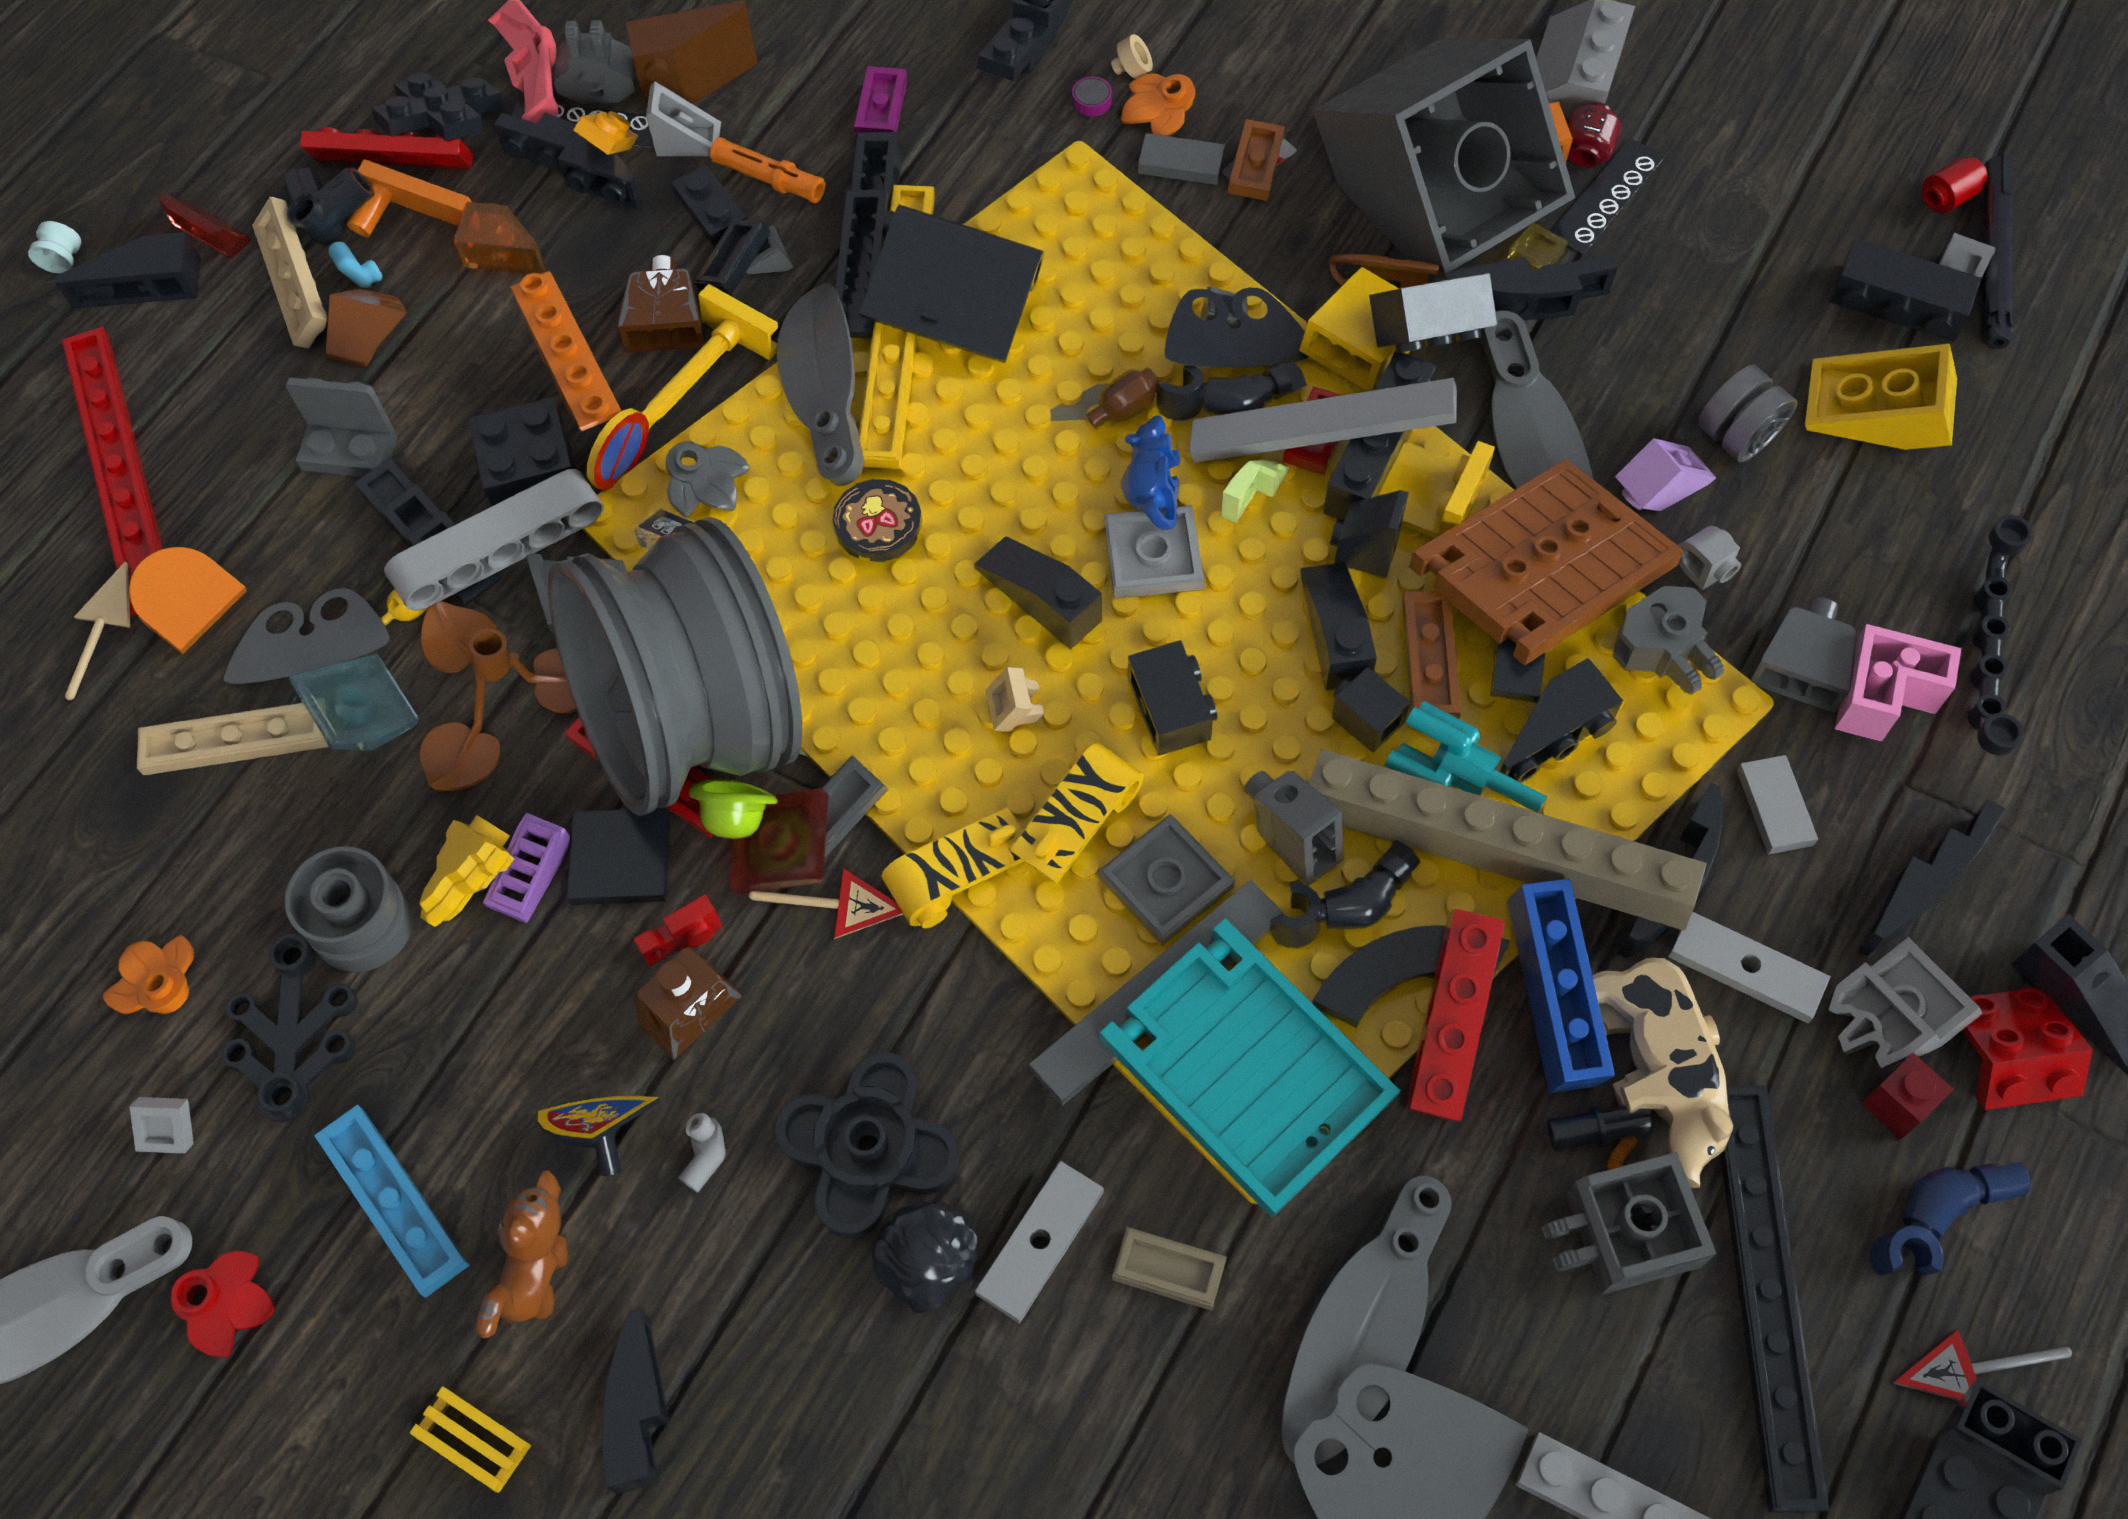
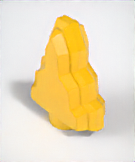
M476 815L470 825L453 820L446 831L447 840L437 856V870L424 888L419 902L422 908L421 918L434 927L443 921H450L463 910L475 892L486 889L499 872H505L515 860L503 847L510 835Z

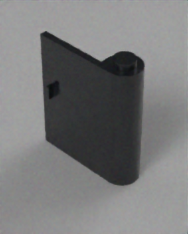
M901 204L898 205L895 212L889 210L882 228V235H885L886 238L859 316L1006 363L1029 292L1033 291L1038 279L1044 251Z

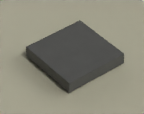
M1169 814L1098 871V878L1161 945L1169 941L1234 888L1235 880L1172 814Z

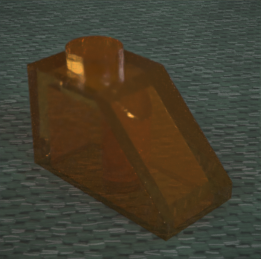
M466 203L454 238V243L464 267L521 274L545 273L546 268L536 242L507 206L494 203Z

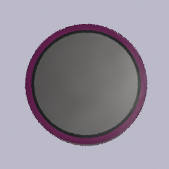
M1094 76L1080 79L1072 89L1073 107L1078 113L1085 116L1094 117L1104 114L1112 104L1110 84L1106 80Z

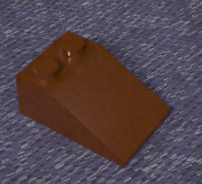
M745 0L626 22L632 58L646 109L650 85L654 82L694 104L758 64Z

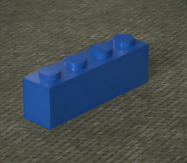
M1563 879L1521 885L1508 899L1507 903L1548 1092L1550 1094L1598 1087L1615 1076L1571 880Z

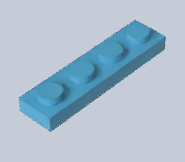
M356 1105L314 1135L401 1267L423 1297L427 1298L470 1266L366 1112L359 1105Z

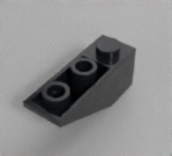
M1589 658L1549 681L1504 760L1500 770L1501 773L1522 783L1536 774L1542 763L1551 758H1554L1556 761L1564 759L1578 747V742L1590 735L1594 739L1599 738L1617 723L1615 717L1623 699Z
M2067 914L2012 964L2040 991L2051 996L2063 1013L2128 1075V983L2109 951L2070 914Z

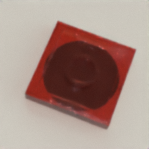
M822 788L776 795L775 797L778 802L776 804H766L759 828L751 836L734 839L730 889L740 895L750 893L751 891H767L823 882L829 795Z

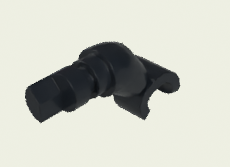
M1293 361L1283 366L1277 364L1263 371L1262 375L1256 374L1251 377L1245 374L1238 378L1210 377L1208 383H1203L1204 375L1196 366L1184 365L1183 386H1174L1168 381L1157 383L1156 402L1160 414L1174 421H1185L1198 415L1203 405L1204 411L1216 415L1261 409L1272 402V398L1277 400L1307 386L1302 370Z
M1396 840L1374 864L1373 871L1368 872L1363 878H1356L1350 885L1323 892L1322 899L1319 898L1317 892L1311 887L1302 883L1290 882L1291 909H1299L1305 914L1299 917H1289L1281 913L1270 920L1272 937L1282 946L1299 948L1315 940L1320 931V923H1326L1327 929H1366L1378 923L1390 911L1392 907L1391 900L1396 895V890H1400L1405 885L1421 861L1411 848Z

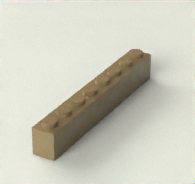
M1324 749L1320 751L1309 780L1311 786L1342 811L1343 827L1392 842L1398 840L1408 847L1530 884L1570 879L1574 897L1684 931L1695 907L1707 863Z

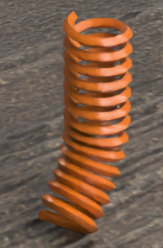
M1634 1136L1632 1139L1626 1137L1619 1141L1620 1144H1617V1147L1611 1152L1612 1156H1609L1610 1160L1607 1161L1609 1163L1607 1170L1622 1167L1625 1158L1637 1145V1140Z

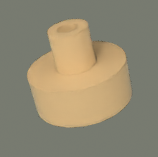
M1132 34L1117 44L1119 57L1111 61L1112 68L1116 74L1120 75L1126 71L1132 78L1136 79L1152 70L1153 63L1150 52L1139 36Z

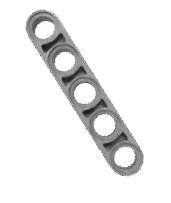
M568 469L398 553L387 562L384 568L385 575L409 610H422L526 558V555L534 554L587 527L601 516L604 505L582 473L577 469Z

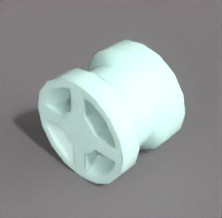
M54 221L42 222L36 231L38 241L33 242L28 251L29 258L38 267L46 271L61 274L70 270L74 263L72 254L76 253L81 245L80 236L72 228Z

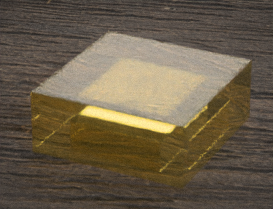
M1532 223L1510 247L1507 259L1513 260L1526 257L1531 270L1539 269L1545 265H1554L1565 253L1568 241L1538 224Z

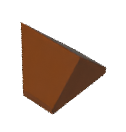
M365 289L330 294L326 342L327 357L367 367L377 347L407 313L399 297Z

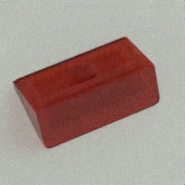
M164 193L158 196L160 204L174 226L228 258L233 259L251 241L250 236L193 203Z

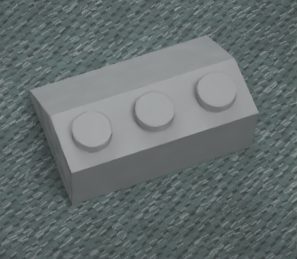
M1588 0L1550 17L1536 61L1548 103L1559 102L1565 119L1569 120L1572 112L1583 105L1606 103L1635 6L1612 0Z

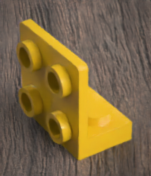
M1477 441L1471 456L1462 455L1460 460L1457 461L1415 444L1405 442L1378 496L1398 490L1409 492L1402 526L1436 538L1467 519L1487 477L1495 447Z

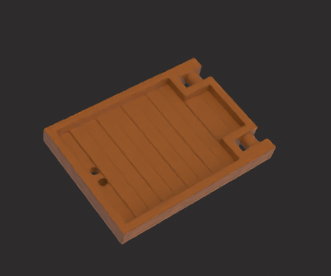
M1565 459L1413 551L1409 568L1420 577L1431 571L1436 576L1433 587L1436 591L1499 644L1508 638L1515 642L1517 645L1513 656L1523 665H1527L1675 568L1679 563L1683 549L1573 463Z

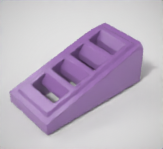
M525 813L507 848V851L515 860L505 872H499L495 876L483 904L490 909L527 924L571 848V838L568 832L556 824ZM536 839L548 843V845L544 847L534 842ZM527 854L541 859L539 865L537 866L525 861L524 859ZM517 871L532 877L531 883L528 884L514 878ZM509 888L525 896L523 901L519 902L505 896L504 893Z

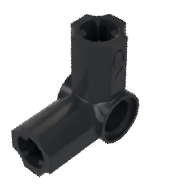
M293 167L283 176L285 179L283 189L290 204L287 211V219L291 224L323 246L335 242L343 232L344 221L375 196L372 186L354 167H346L324 187L319 175L310 167L304 169Z

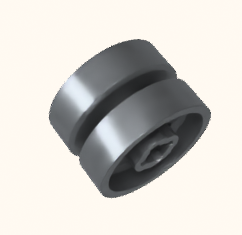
M1749 365L1733 375L1713 395L1701 412L1697 425L1714 441L1723 440L1722 448L1738 462H1745L1765 448L1784 428L1796 410L1797 400L1782 387H1772L1773 381L1756 365Z

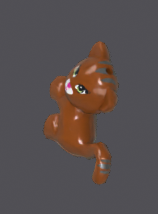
M549 1170L542 1172L537 1186L523 1189L511 1198L500 1220L498 1243L508 1256L497 1284L482 1299L475 1326V1331L480 1337L489 1338L496 1333L499 1318L507 1323L530 1321L533 1318L538 1320L546 1319L553 1313L555 1303L554 1290L549 1283L554 1271L566 1266L569 1254L566 1238L558 1235L561 1228L560 1207L558 1203L561 1188L556 1177Z

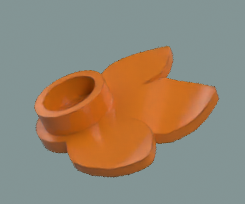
M1156 73L1145 74L1136 78L1129 84V88L1134 95L1124 104L1121 120L1124 124L1150 122L1153 134L1172 136L1184 124L1185 112L1193 104L1195 87L1192 80L1182 74L1163 77Z
M180 935L167 943L163 949L148 941H138L129 945L119 958L118 970L123 978L103 993L104 1002L110 1008L122 1014H130L143 1008L149 1012L169 1014L179 1009L189 995V987L184 974L194 958L191 943L184 936Z

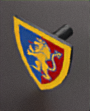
M614 1096L567 1103L538 1111V1125L545 1134L563 1140L566 1146L596 1149L601 1175L612 1176L621 1171L613 1131L658 1104L660 1100L659 1097Z

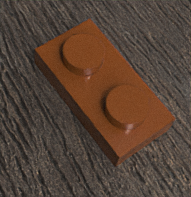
M1249 119L1245 120L1229 181L1228 194L1268 201L1284 139L1285 126Z

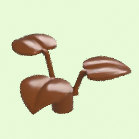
M440 601L427 608L421 630V643L426 660L431 666L445 673L459 672L471 663L476 673L475 709L472 728L470 729L458 722L442 724L433 728L426 735L420 748V761L427 777L428 785L436 790H462L474 786L490 776L498 765L501 755L498 739L492 735L480 733L483 723L486 681H498L509 672L510 667H514L527 682L536 683L535 697L543 707L558 713L577 712L567 683L558 648L550 649L537 655L533 664L534 674L520 662L517 653H509L505 635L497 630L496 625L488 616L476 610L451 605L444 601Z

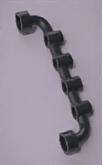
M2017 515L2002 516L1990 530L1988 539L1992 549L1987 563L1986 581L1974 598L1976 606L1984 612V618L1973 633L1972 641L1978 649L1982 650L1981 660L1970 673L1972 685L1979 689V699L1968 712L1967 718L1970 725L1977 730V739L1980 747L1988 753L1997 756L2011 753L2023 738V728L2020 722L2013 716L2005 714L2006 704L1999 697L2000 681L2008 672V664L2001 657L2002 642L2010 632V625L2003 617L2004 603L2012 593V586L2005 579L2009 556L2017 555L2024 550L2033 535L2031 525L2024 518Z

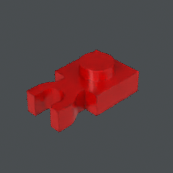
M705 894L663 918L664 925L635 937L634 941L649 967H651L676 948H679L681 952L686 947H698L705 944L723 926L713 905Z

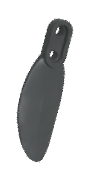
M823 283L805 293L787 313L779 333L777 363L781 383L788 402L800 421L810 430L819 473L831 483L837 486H845L859 476L864 464L856 421L853 414L850 413L855 388L854 355L850 331L839 294L830 283Z
M1510 311L1495 312L1497 325L1483 328L1481 341L1495 382L1491 396V425L1494 442L1503 470L1514 489H1517L1565 459L1569 460L1593 479L1582 438L1567 405L1552 383L1539 372V362L1524 320L1519 315ZM1496 336H1504L1508 341H1501ZM1508 372H1516L1520 377H1515Z
M1417 1176L1403 1186L1377 1238L1362 1247L1339 1271L1320 1299L1306 1327L1293 1363L1282 1408V1445L1284 1452L1294 1464V1447L1298 1438L1312 1421L1324 1419L1333 1412L1338 1401V1388L1356 1367L1364 1364H1376L1402 1371L1407 1369L1421 1333L1427 1307V1262L1450 1214L1452 1205L1447 1188L1433 1177ZM1419 1194L1430 1196L1433 1200V1208L1423 1206L1419 1200ZM1398 1238L1408 1239L1412 1243L1413 1252L1403 1251L1398 1244ZM1366 1386L1357 1396L1356 1405L1359 1413L1363 1418L1372 1421L1387 1403L1389 1396L1379 1386ZM1329 1438L1323 1440L1315 1450L1314 1459L1316 1465L1331 1459L1346 1447L1337 1439Z

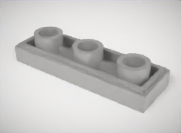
M1692 912L1685 931L1680 930L1668 956L1806 1023H1809L1814 1018L1831 977L1695 912ZM1742 965L1748 966L1753 973L1745 971Z
M1060 1161L975 1291L976 1296L1020 1324L1103 1195L1104 1188ZM1044 1236L1049 1239L1050 1243L1044 1249H1036L1031 1245L1032 1241L1036 1237Z

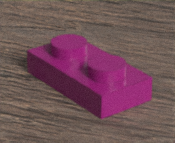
M867 66L854 124L856 138L858 133L897 132L908 81L906 69Z

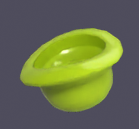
M703 779L695 782L688 790L691 798L699 800L700 819L706 830L715 836L730 839H741L751 836L760 826L766 804H776L778 802L773 794L761 788L729 779Z

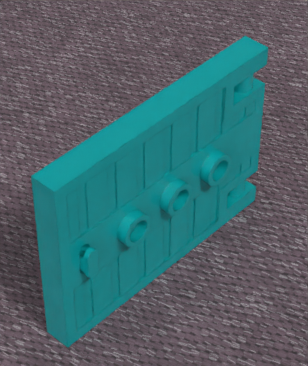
M1224 918L1213 929L1211 938L1214 941L1207 948L1198 942L1127 1007L1126 1015L1129 1019L1118 1027L1111 1021L1099 1032V1040L1260 1207L1273 1218L1398 1096L1400 1090L1260 951ZM1228 955L1238 963L1230 971L1220 963ZM1144 1033L1152 1043L1141 1051L1134 1041Z

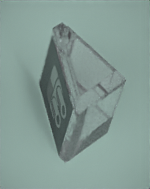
M660 508L639 523L634 532L639 545L649 549L659 537L671 534L676 527L687 523L694 524L695 522Z

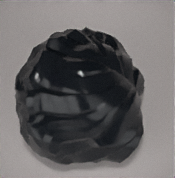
M920 1201L911 1206L902 1207L889 1216L888 1222L880 1228L879 1236L873 1243L872 1263L875 1275L883 1286L887 1287L898 1298L906 1301L914 1313H926L938 1309L945 1303L949 1290L953 1289L956 1284H964L969 1281V1277L973 1273V1268L978 1258L976 1232L965 1215L956 1212L945 1202L932 1203Z

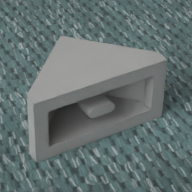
M657 82L650 85L646 118L656 155L709 156L713 142L720 136L721 121Z

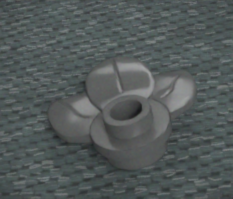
M693 442L678 443L669 450L666 457V469L671 476L667 489L669 501L684 517L692 514L700 502L715 509L733 511L735 510L737 490L733 478L747 473L749 465L739 453L724 446L704 449ZM684 457H690L695 459L696 464L685 466L680 460Z

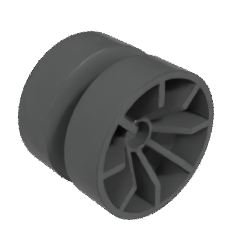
M344 846L321 851L307 859L296 870L286 889L285 910L290 923L328 964L337 969L347 972H363L378 968L389 962L402 950L411 934L413 911L410 901L380 861L365 850Z

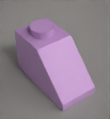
M1654 438L1615 476L1625 487L1622 490V494L1632 506L1639 510L1643 508L1655 511L1666 509L1709 485L1716 478L1690 447Z

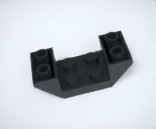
M1976 1380L1934 1437L1899 1519H2036L2045 1496L2064 1488L2083 1439L1985 1383Z

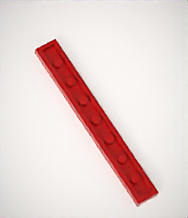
M100 327L62 339V344L116 569L118 570L124 562L128 563L130 586L132 575L137 566L146 557L162 550L163 547L110 337L104 327ZM129 593L130 613L131 615H134L137 613L133 608Z

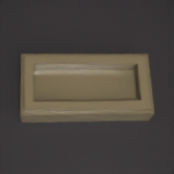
M1127 1227L1112 1275V1281L1212 1311L1227 1257Z

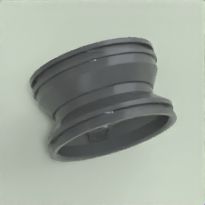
M708 517L698 520L694 524L687 523L678 526L671 534L659 537L633 567L632 571L624 574L588 553L574 557L572 561L563 560L554 563L550 567L548 575L550 614L567 683L593 751L613 789L631 812L638 816H643L653 812L656 807L663 809L675 804L690 768L697 765L707 769L742 776L751 772L762 774L773 770L775 767L791 764L797 759L802 744V713L798 685L789 648L770 595L755 564L740 540L726 524L714 517Z

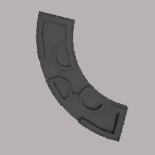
M1446 925L1422 926L1396 931L1366 944L1347 957L1333 970L1320 987L1312 1004L1318 1010L1357 1028L1367 1011L1380 998L1396 989L1398 985L1425 976L1434 978ZM1505 938L1501 940L1494 974L1510 940Z

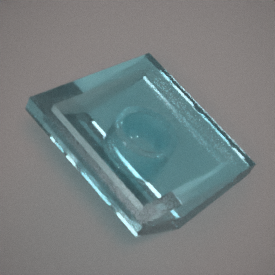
M378 653L295 674L290 677V683L331 749L373 751L418 725L419 717Z

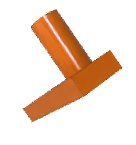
M364 159L358 171L372 186L375 196L351 215L347 226L363 237H370L390 201L476 232L483 219L469 197Z

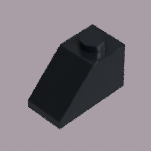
M1398 490L1350 503L1346 519L1337 518L1332 532L1330 545L1337 546L1334 564L1345 562L1347 568L1387 578L1398 543L1409 492Z

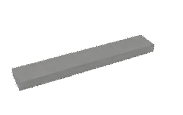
M1454 378L1193 419L1190 455L1194 463L1456 423L1457 388Z

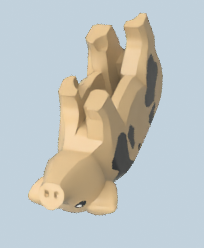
M1646 958L1623 972L1602 971L1593 974L1592 977L1606 1036L1616 1033H1630L1629 1047L1632 1060L1637 1068L1636 1071L1625 1075L1624 1079L1613 1084V1091L1619 1107L1626 1106L1629 1113H1633L1640 1108L1653 1109L1660 1117L1666 1120L1670 1126L1667 1144L1668 1153L1677 1152L1690 1187L1700 1188V1174L1703 1167L1725 1149L1733 1130V1123L1728 1109L1725 1073L1715 1045L1720 1043L1717 1026L1710 1015L1702 1016L1685 974L1678 966L1665 958Z

